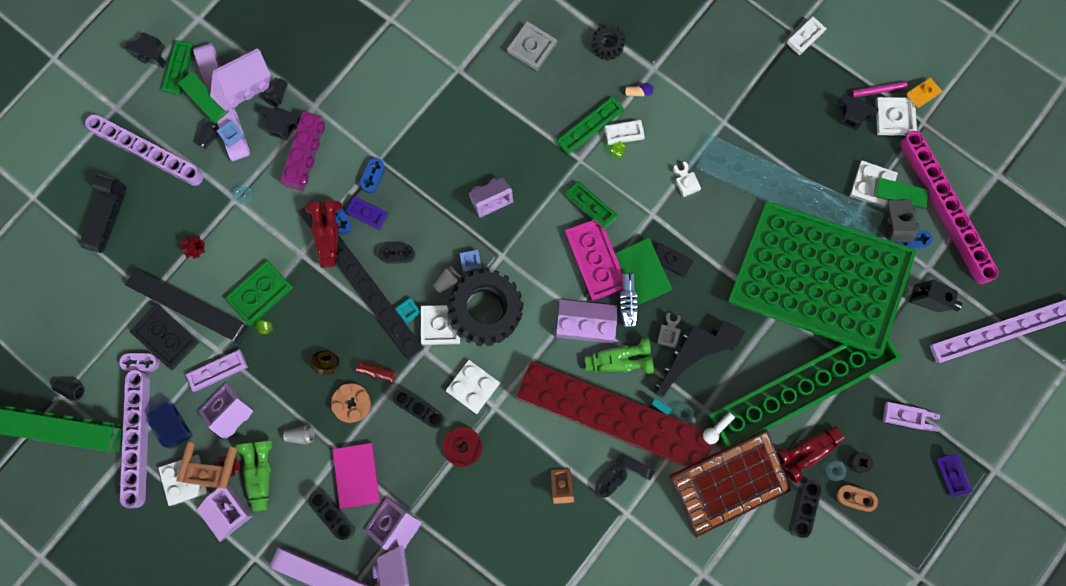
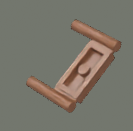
M187 442L176 482L227 489L237 448L229 447L224 467L190 463L195 443Z

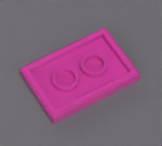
M373 443L333 449L340 509L380 503Z

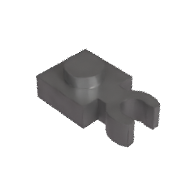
M668 313L665 317L667 326L661 325L656 344L676 349L681 329L675 327L679 324L681 316L678 315L676 321L673 322L670 320L671 313Z

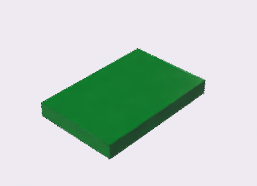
M649 238L615 253L622 272L635 273L634 290L637 292L638 306L673 290Z
M266 260L224 299L249 326H252L294 287Z

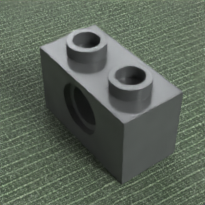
M888 200L883 212L889 241L913 242L915 236L919 234V224L916 223V209L913 208L912 201Z

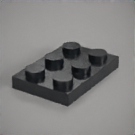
M157 303L130 330V333L170 370H174L200 342Z

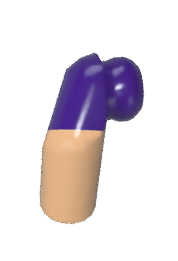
M644 83L637 87H626L627 96H650L653 93V86L650 83Z

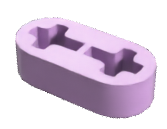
M143 353L124 354L119 361L121 368L126 371L154 372L160 364L159 359L155 355ZM131 359L137 361V364H130L129 367V365H126V362ZM149 359L153 361V364L149 366L142 364L143 361L147 362Z

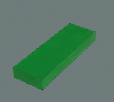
M175 40L161 89L163 93L181 96L183 89L179 86L178 82L187 76L193 49L195 48L193 43Z
M190 72L178 82L179 86L214 123H217L229 113L228 110L225 111L210 97L211 91L193 72Z
M879 177L875 181L873 197L884 200H911L913 207L925 209L927 207L929 190Z
M579 181L565 191V196L604 230L618 218L617 213Z

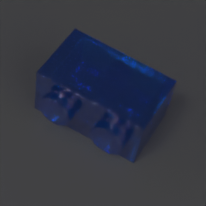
M165 402L147 414L149 418L148 424L152 430H156L158 433V441L163 447L174 449L193 436L174 403Z

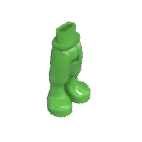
M649 337L642 338L636 346L620 345L617 348L584 356L586 372L626 373L632 369H642L648 374L654 373L651 356L635 360L628 359L631 356L651 355Z
M272 441L234 445L237 448V453L243 455L245 465L243 466L242 474L244 475L248 499H250L248 503H251V512L268 510L267 501L270 500L268 495L271 472L268 453L272 449ZM255 450H256L257 456H258V465H257V466L255 465V461H254V453H255Z

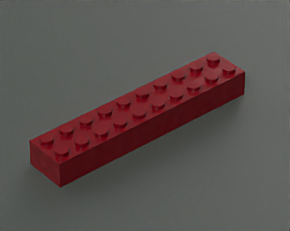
M530 361L516 396V400L688 469L706 462L713 445L704 441L703 432L705 430L533 361Z

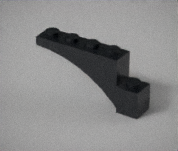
M726 320L721 324H716L712 331L715 335L696 325L692 329L688 328L683 336L685 339L683 345H678L673 354L676 358L673 363L669 361L664 370L667 373L664 379L660 378L655 386L657 392L655 394L663 398L679 375L697 361L723 350L730 349L733 351L736 349L745 331Z

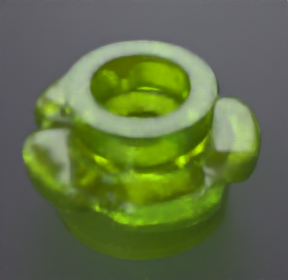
M619 141L618 144L614 143L611 149L613 158L621 159L623 157L626 145L622 144V141Z
M257 320V326H254L255 329H258V333L269 334L270 331L274 330L272 328L273 322Z

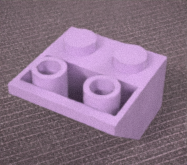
M227 485V489H216L206 497L197 509L220 542L253 517L231 485Z

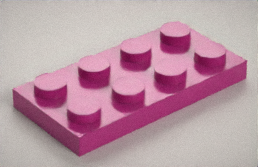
M594 220L565 230L591 300L595 301L623 290L622 270L606 230Z

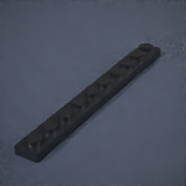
M303 207L298 213L311 229L313 224L312 216ZM322 213V222L325 225L326 217ZM338 234V258L335 259L336 264L407 359L411 360L423 351L424 347Z

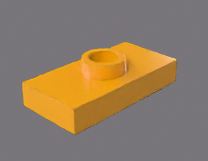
M929 78L910 90L906 95L917 108H920L943 91Z

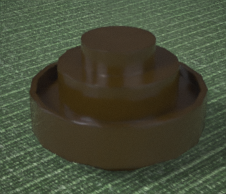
M318 351L312 355L310 366L315 373L332 375L339 369L340 360L335 353Z

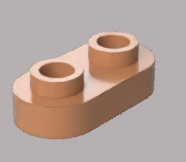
M844 485L839 487L836 492V498L839 503L851 508L870 512L875 510L878 505V499L874 493L854 486ZM844 492L849 494L848 499L843 497ZM864 498L868 499L867 505L863 504Z

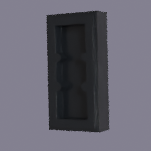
M662 243L658 245L655 251L662 267L683 278L694 261Z

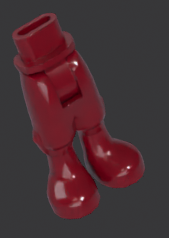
M324 201L325 225L322 222V203L312 202L305 205L306 212L311 214L313 219L311 232L318 254L317 260H320V268L336 267L335 259L338 258L339 230L336 222V213L342 208L341 202Z
M835 426L832 429L827 428L823 432L817 433L805 440H799L789 450L778 448L775 452L781 466H785L797 456L803 455L802 459L784 468L786 475L794 483H797L802 479L801 472L806 467L816 465L818 461L838 447L839 443L845 440L839 428Z

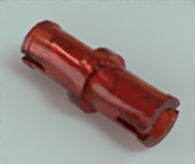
M359 361L356 366V373L371 376L375 380L378 378L394 383L396 379V371L382 368L379 364L372 365Z

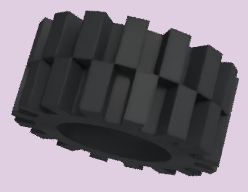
M604 24V28L599 26L598 30L594 31L592 50L597 57L600 55L602 60L604 57H606V61H609L610 57L614 60L616 56L619 57L621 52H623L625 35H623L622 30L619 31L618 26L613 28L614 24H610V27ZM605 37H610L615 40V45L610 48L604 47L601 41Z

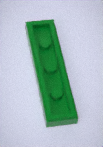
M613 96L558 138L556 143L569 156L623 113L624 108Z

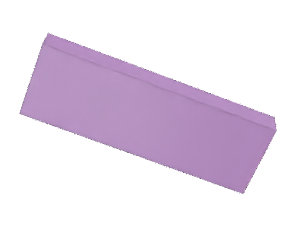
M239 349L187 373L186 376L192 391L196 392L248 368L242 351Z

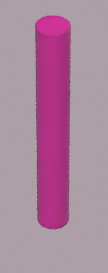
M907 82L852 90L851 96L855 98L907 89Z

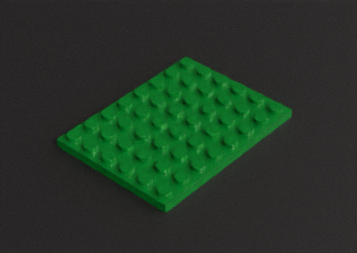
M766 201L728 303L882 356L917 249Z

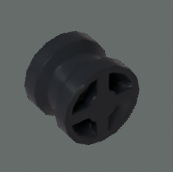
M856 453L850 457L849 466L856 473H865L872 469L873 459L867 453Z

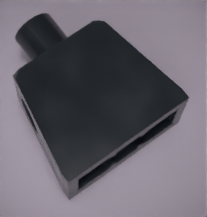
M934 279L915 284L909 303L935 312L948 310L958 312L962 307V301L957 299L958 291Z

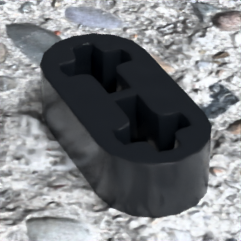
M407 244L385 245L380 248L378 255L381 261L386 264L409 263L414 260L415 251L412 246ZM408 249L411 254L408 255V258H405L404 255H399V253H405V250ZM386 250H389L392 254L395 253V255H389L388 259L383 254L386 253Z
M620 455L617 462L623 468L650 481L655 473L652 469L624 455Z
M622 466L611 468L595 485L596 494L602 498L609 497L627 479L625 468ZM614 470H621L623 472L621 480L619 478L614 482L611 480L615 475ZM610 482L611 485L607 488L609 492L601 494L599 492L601 489L599 485H605Z

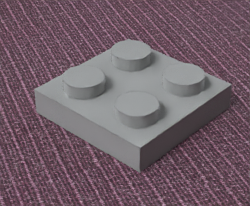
M527 21L508 47L507 53L538 71L556 46L557 39Z

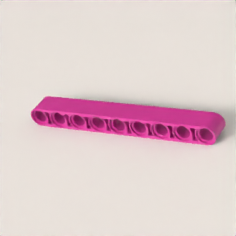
M919 131L909 132L900 143L901 149L923 188L929 190L928 197L971 275L979 284H986L996 279L999 273L998 268L925 138ZM918 155L922 156L924 161L920 160ZM927 171L931 172L933 177L929 176ZM936 187L939 188L942 191V193H939ZM946 204L951 207V210L946 207ZM955 220L960 223V227L956 225ZM964 237L969 239V244L965 241ZM974 254L978 256L979 261L974 258ZM983 270L988 273V278L984 275Z

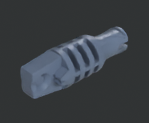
M622 273L623 290L620 292V312L622 324L625 327L636 326L638 304L637 292L634 290L635 273Z

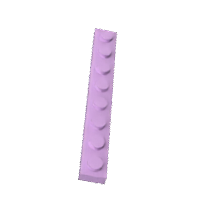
M1066 300L930 345V349L938 364L1066 321Z

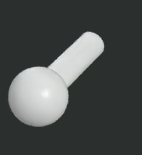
M729 412L714 428H707L703 432L704 441L708 444L716 443L719 439V433L735 417Z

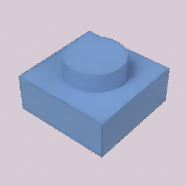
M233 120L217 130L229 147L245 137Z
M478 250L460 253L463 273L482 270Z

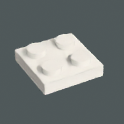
M878 97L875 100L876 108L879 109L876 114L877 135H907L911 131H917L915 104L909 98Z
M861 161L849 197L885 209L888 200L873 197L876 178L880 177L896 181L898 173Z
M447 305L421 306V345L460 344V337L456 334L457 330L452 329L450 325L451 320L448 319Z
M468 360L446 389V392L475 414H478L500 385V382Z
M192 456L190 463L201 464L200 456ZM182 460L159 467L169 506L209 493L207 486L176 482Z

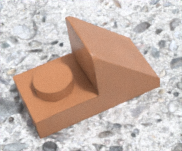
M570 469L551 470L553 503L574 502Z

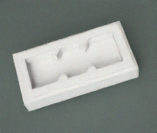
M641 120L606 125L604 127L608 145L643 140L645 138Z

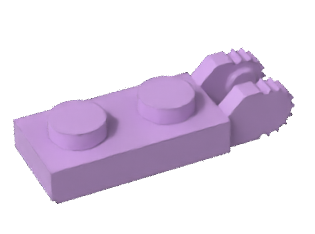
M885 402L882 422L938 432L939 427L925 424V419L937 420L940 419V414L927 412V410Z

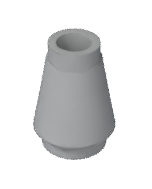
M453 266L446 267L433 286L439 293H442L456 284L462 276Z
M305 425L285 430L283 438L285 442L308 445L313 443L315 432L313 427Z

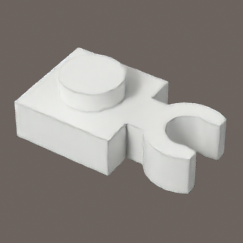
M683 162L684 170H678L675 165L673 171L675 175L679 176L676 179V183L682 196L686 197L700 191L701 187L694 172L688 174V164Z

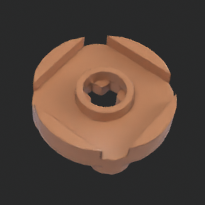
M344 384L336 390L332 397L331 409L336 417L343 422H358L364 419L370 412V396L367 390L360 385ZM354 398V402L357 404L349 409L347 401Z

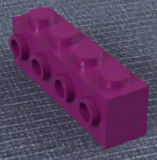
M302 112L280 180L287 188L304 192L305 186L308 184L309 173L314 165V157L320 146L321 135L325 130V122L321 115Z

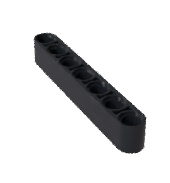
M135 268L125 283V286L240 344L249 328Z

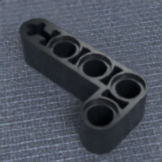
M96 174L92 181V189L98 194L82 234L80 246L83 249L102 253L107 246L126 195V186L116 178Z

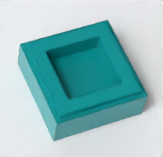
M410 297L395 308L406 324L421 314V311Z
M657 398L650 404V407L663 414L669 415L671 412V408Z

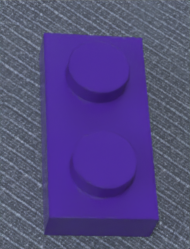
M355 196L345 212L347 215L379 231L388 216L386 211Z
M958 453L936 459L951 497L973 492Z

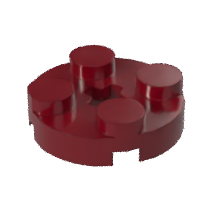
M460 427L447 434L443 442V451L451 464L458 467L471 466L481 457L483 451L482 440L474 430ZM463 441L467 442L466 446L469 447L468 450H464L463 453H460V448H458V444H462Z

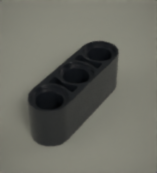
M398 389L394 392L393 401L398 407L431 428L439 429L444 425V415L434 407L405 389ZM401 394H407V401L400 404L398 397ZM418 404L424 406L421 414H415L414 408ZM435 414L440 415V422L436 425L431 424V417Z
M807 480L799 485L789 525L790 533L795 537L807 538L812 533L822 489L817 481ZM808 484H811L814 488V492L811 495L806 491ZM804 503L809 507V512L806 515L801 510ZM799 523L804 525V532L802 534H799L796 530Z
M314 491L309 495V505L337 539L346 540L354 535V525L327 492ZM319 494L324 499L321 505H317L315 502V498ZM331 509L336 512V518L333 521L328 519V512ZM343 525H346L349 529L347 536H343L340 533V528Z

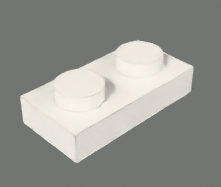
M812 17L787 41V44L801 55L825 32L826 28Z

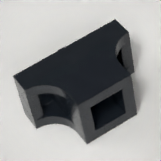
M142 32L138 40L134 42L127 41L124 47L132 56L137 57L144 64L149 62L164 68L167 63L162 57V52L165 48L164 44L158 38Z
M846 94L841 97L836 106L842 113L839 123L855 131L864 121L871 122L879 110L865 103L862 99H855Z
M264 106L261 112L267 120L265 130L268 134L287 140L289 134L297 129L300 121L299 116L290 114V112L284 109L275 110Z

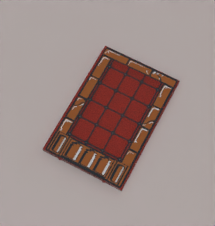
M767 429L669 475L674 491L677 493L688 519V524L695 537L701 536L791 491Z

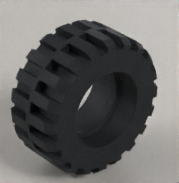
M482 269V272L474 270L470 275H464L454 285L447 305L448 319L451 320L450 325L452 329L457 330L456 334L460 338L463 336L466 338V342H475L476 346H482L483 344L493 346L494 343L499 344L503 342L516 329L523 314V302L520 300L522 295L520 291L517 292L515 282L510 283L508 281L510 277L507 275L502 277L499 275L500 272L496 270L493 273H490L489 269ZM478 292H487L494 295L500 301L503 308L501 318L493 324L477 322L470 316L467 310L469 298Z

